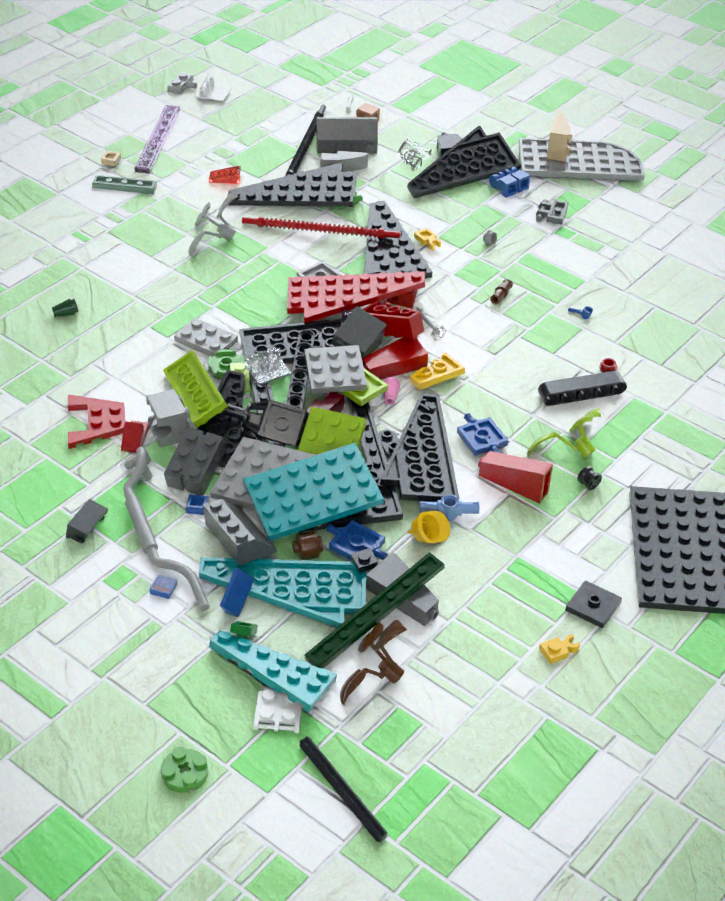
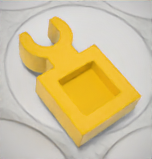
M429 228L414 232V238L423 246L428 244L430 250H434L435 245L439 248L441 247V240L437 239V235Z
M574 635L566 636L563 641L556 637L540 643L539 650L549 664L568 658L569 652H577L580 648V643L571 644L574 641Z

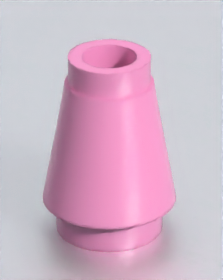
M388 377L384 381L388 384V390L384 392V402L388 405H393L400 389V383L397 378Z

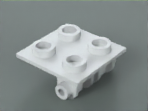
M209 75L199 88L196 98L224 102L232 86L215 84L214 77Z

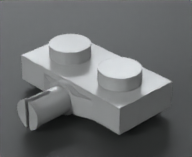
M182 72L167 85V89L171 92L181 93L186 88L196 89L197 83L192 82L194 80L192 74Z

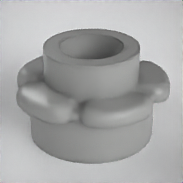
M488 230L484 233L483 241L485 245H494L497 242L496 232Z

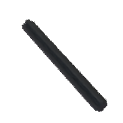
M308 736L301 739L300 748L377 842L386 839L387 831L312 739Z

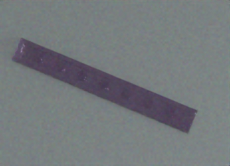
M164 106L134 167L135 172L150 174L180 112V106Z

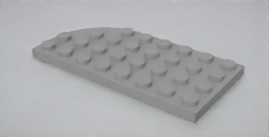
M519 138L521 170L528 173L530 177L615 179L619 181H644L645 178L640 158L632 151L617 144L604 141L572 140L568 146L571 147L570 156H567L565 162L547 159L549 139Z

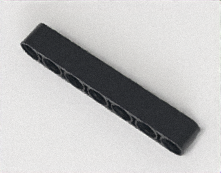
M311 330L299 332L286 401L287 405L304 409L309 382L304 349L314 348L315 335Z

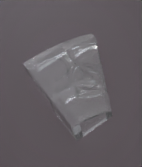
M406 139L398 150V156L404 160L405 164L411 165L412 171H415L422 166V160L431 155L432 149Z

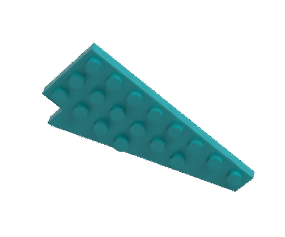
M200 558V579L227 588L234 569L239 568L253 578L248 596L334 627H339L344 622V614H354L366 604V572L359 574L353 562L256 559L239 566L233 558Z

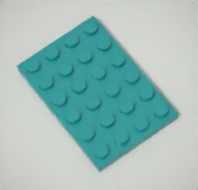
M356 443L243 478L246 490L269 541L384 504V498Z

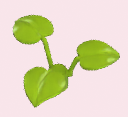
M600 408L585 414L569 429L571 432L578 428L581 437L574 441L576 445H573L556 432L548 433L537 439L529 447L527 456L529 457L531 451L537 445L553 437L559 438L570 446L574 452L578 450L583 458L589 456L596 449L586 436L582 425L585 422H592L594 417H601Z

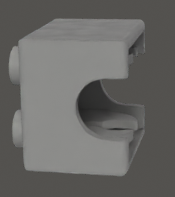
M174 389L147 395L146 405L150 406L151 412L154 414L148 416L149 427L159 447L179 443L186 428L190 427L187 418L190 417L187 407H183L181 395H177Z

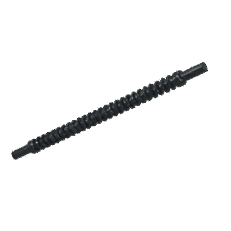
M322 104L319 111L315 113L285 176L297 173L316 134L317 117H324L326 105Z

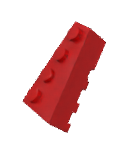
M377 300L363 309L387 324L383 337H405L412 340L424 332L420 311L410 308L402 309L399 305L392 307L391 303L386 302L382 304L381 300Z

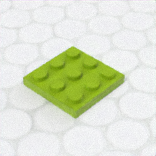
M311 407L298 451L318 455L356 443L359 449L367 420L357 416Z

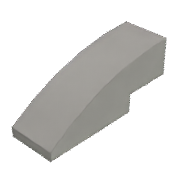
M338 151L337 154L322 153L320 168L343 163L342 172L365 169L368 167V153Z

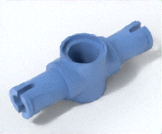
M449 494L443 496L437 502L420 501L419 514L428 511H440L447 517L448 521H453L462 514H479L480 504L479 501L462 502L456 496Z

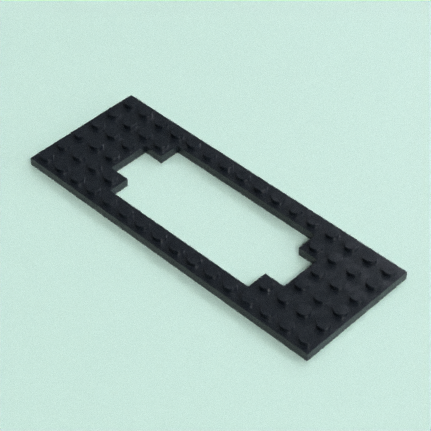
M335 319L239 329L247 370H249V380L254 402L268 399L274 400L269 377L285 376L284 364H292L294 362L299 332L311 330L314 333V348L335 347L332 345L333 336L344 320ZM347 397L352 416L367 420L360 444L365 463L384 498V504L321 524L320 527L315 526L300 532L327 529L329 524L336 527H345L352 520L361 525L403 520V512L395 486L380 485L382 474L388 463L369 402L360 406ZM257 410V413H263V410ZM263 438V441L266 443L285 447L284 444Z

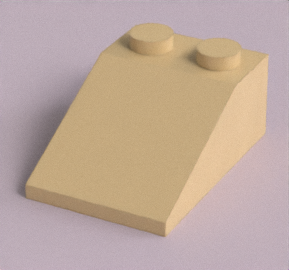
M558 110L550 131L547 159L565 162L566 157L570 156L571 147L568 146L572 142L573 134H570L571 126L562 110Z

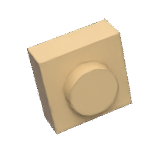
M106 151L101 157V164L116 166L121 159V153Z

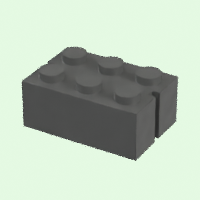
M187 427L164 472L167 486L182 491L186 487L187 492L204 496L226 451L223 437L211 433L204 435L203 431Z

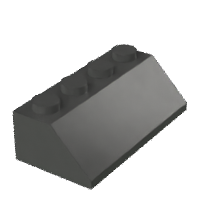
M317 117V153H337L338 151L377 153V117Z
M223 499L213 500L203 505L205 525L239 566L276 552V548L241 508Z

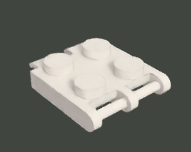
M264 686L263 691H258L253 730L258 731L259 728L273 729L274 732L286 730L299 734L302 704L298 701L296 703L288 700L289 695L284 692H276L269 686ZM259 722H260V723H273L274 725L259 724ZM280 724L295 725V726H282V725H280Z

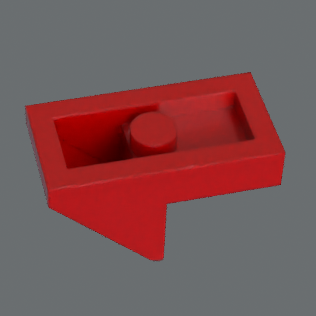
M131 420L124 423L121 451L137 453V448L142 447L149 431V422Z

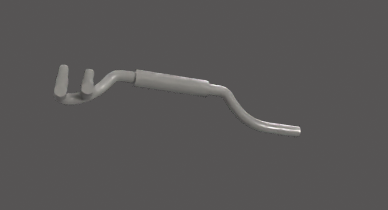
M138 447L136 450L137 456L124 463L126 469L135 468L124 484L123 492L126 499L125 506L129 512L143 552L148 555L153 566L182 574L191 586L199 609L205 611L209 609L210 605L196 573L181 562L160 558L158 555L157 542L141 502L133 491L138 481H148L153 477L147 466L151 462V458L144 447Z

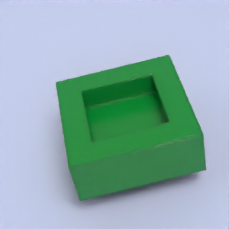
M236 621L231 624L230 633L237 634L236 637L248 639L249 636L257 633L258 625Z

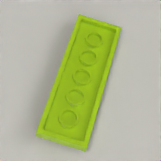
M193 349L163 369L172 388L177 395H181L183 407L188 408L190 419L196 428L205 424L209 419L228 407Z

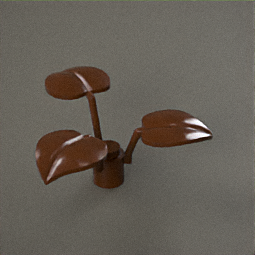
M394 620L384 631L383 624L378 623L360 642L358 646L360 653L370 646L382 659L378 665L380 672L363 668L362 670L357 669L344 682L340 691V701L344 706L346 699L361 684L366 673L378 676L381 680L386 677L393 684L398 682L403 676L404 669L393 661L384 648V645L393 638L407 631L406 627L399 620Z

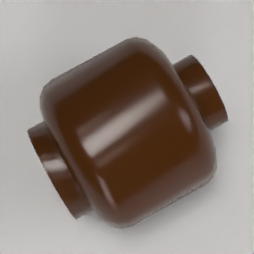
M315 532L299 533L296 536V541L292 542L294 554L298 553L301 560L317 558L320 552H323L322 538Z

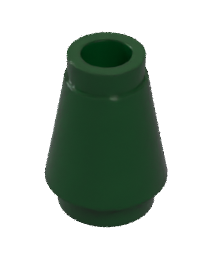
M70 298L52 307L54 317L70 316L79 312L75 299L70 300Z

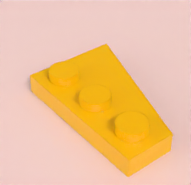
M445 352L439 360L434 359L431 361L429 367H422L410 376V383L419 390L426 389L432 385L440 384L443 381L465 374V367Z

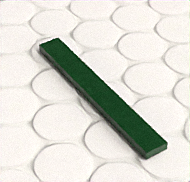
M431 552L426 554L304 654L305 659L313 666L325 668L445 568L444 563Z

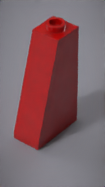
M403 337L363 357L362 363L363 368L382 380L427 367L428 353L417 338L409 340Z
M489 451L485 457H481L479 460V476L539 504L549 493L553 469L552 463Z

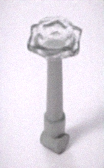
M418 306L416 310L421 312L422 320L433 329L431 333L435 341L443 339L447 332L444 326L436 327L423 309Z

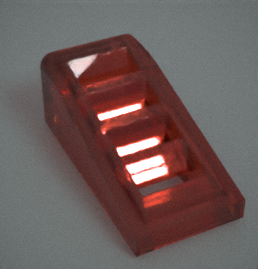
M241 166L210 171L209 183L240 184Z

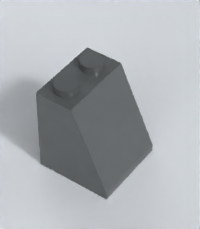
M356 306L334 333L332 345L335 347L359 345L361 358H363L380 346L387 324Z

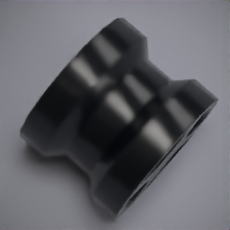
M586 466L579 472L577 480L581 484H585L588 490H593L600 484L602 475L598 472L595 473L591 466Z

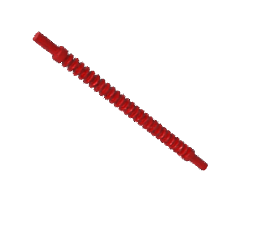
M242 217V223L255 224L258 227H264V225L265 227L270 226V228L273 226L274 228L279 227V229L282 227L286 229L287 227L288 230L290 228L295 230L296 228L297 230L301 229V231L305 229L306 231L310 230L312 232L314 230L320 233L328 231L329 234L337 232V234L342 233L344 235L346 233V235L351 234V236L354 234L358 236L359 234L361 237L369 235V237L374 236V238L378 236L380 239L384 237L401 238V232L385 231L384 228H379L378 230L374 228L373 230L372 227L370 229L365 227L364 229L363 227L359 228L356 226L354 228V226L350 227L349 225L345 227V225L341 226L340 224L332 226L331 223L323 225L322 223L318 224L316 222L314 224L308 221L300 223L299 220L291 222V220L287 221L284 219L282 221V219L278 220L277 218L269 220L268 217L266 219L264 217Z

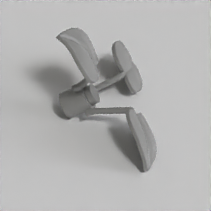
M236 194L228 195L223 201L216 216L222 220L223 223L218 224L206 215L211 207V203L208 202L204 206L202 212L197 217L195 225L198 226L205 217L218 227L216 231L219 233L202 230L189 247L188 253L191 257L194 258V251L204 234L217 236L220 239L223 237L228 241L233 238L236 230L230 227V224L222 217V213L228 204L238 197Z

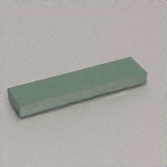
M95 175L92 181V188L154 194L157 187V181L104 175Z

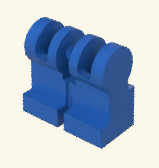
M510 167L502 172L490 175L489 183L492 188H498L502 191V195L507 198L517 194V192L529 189L530 175L522 170L518 171L516 167Z

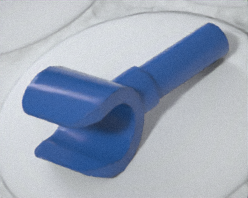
M585 306L583 310L569 307L568 311L578 313L583 319H588L593 312V308Z

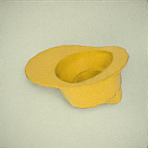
M440 511L422 512L412 521L408 534H413L415 540L420 543L432 544L443 542L450 535V523L447 517Z

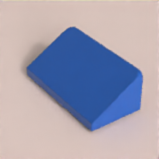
M239 568L234 569L220 603L224 613L236 617L240 616L253 583V578Z

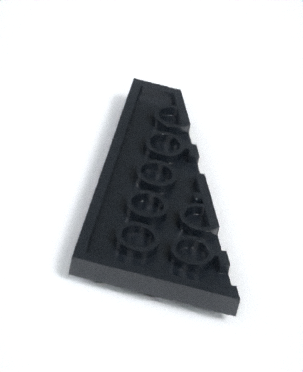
M227 369L217 389L227 405L231 404L243 408L244 373ZM225 408L221 413L216 414L205 424L197 428V430L203 431L204 435L211 433L223 437L226 451L218 465L225 468L239 445L242 434V419L225 415L228 408Z

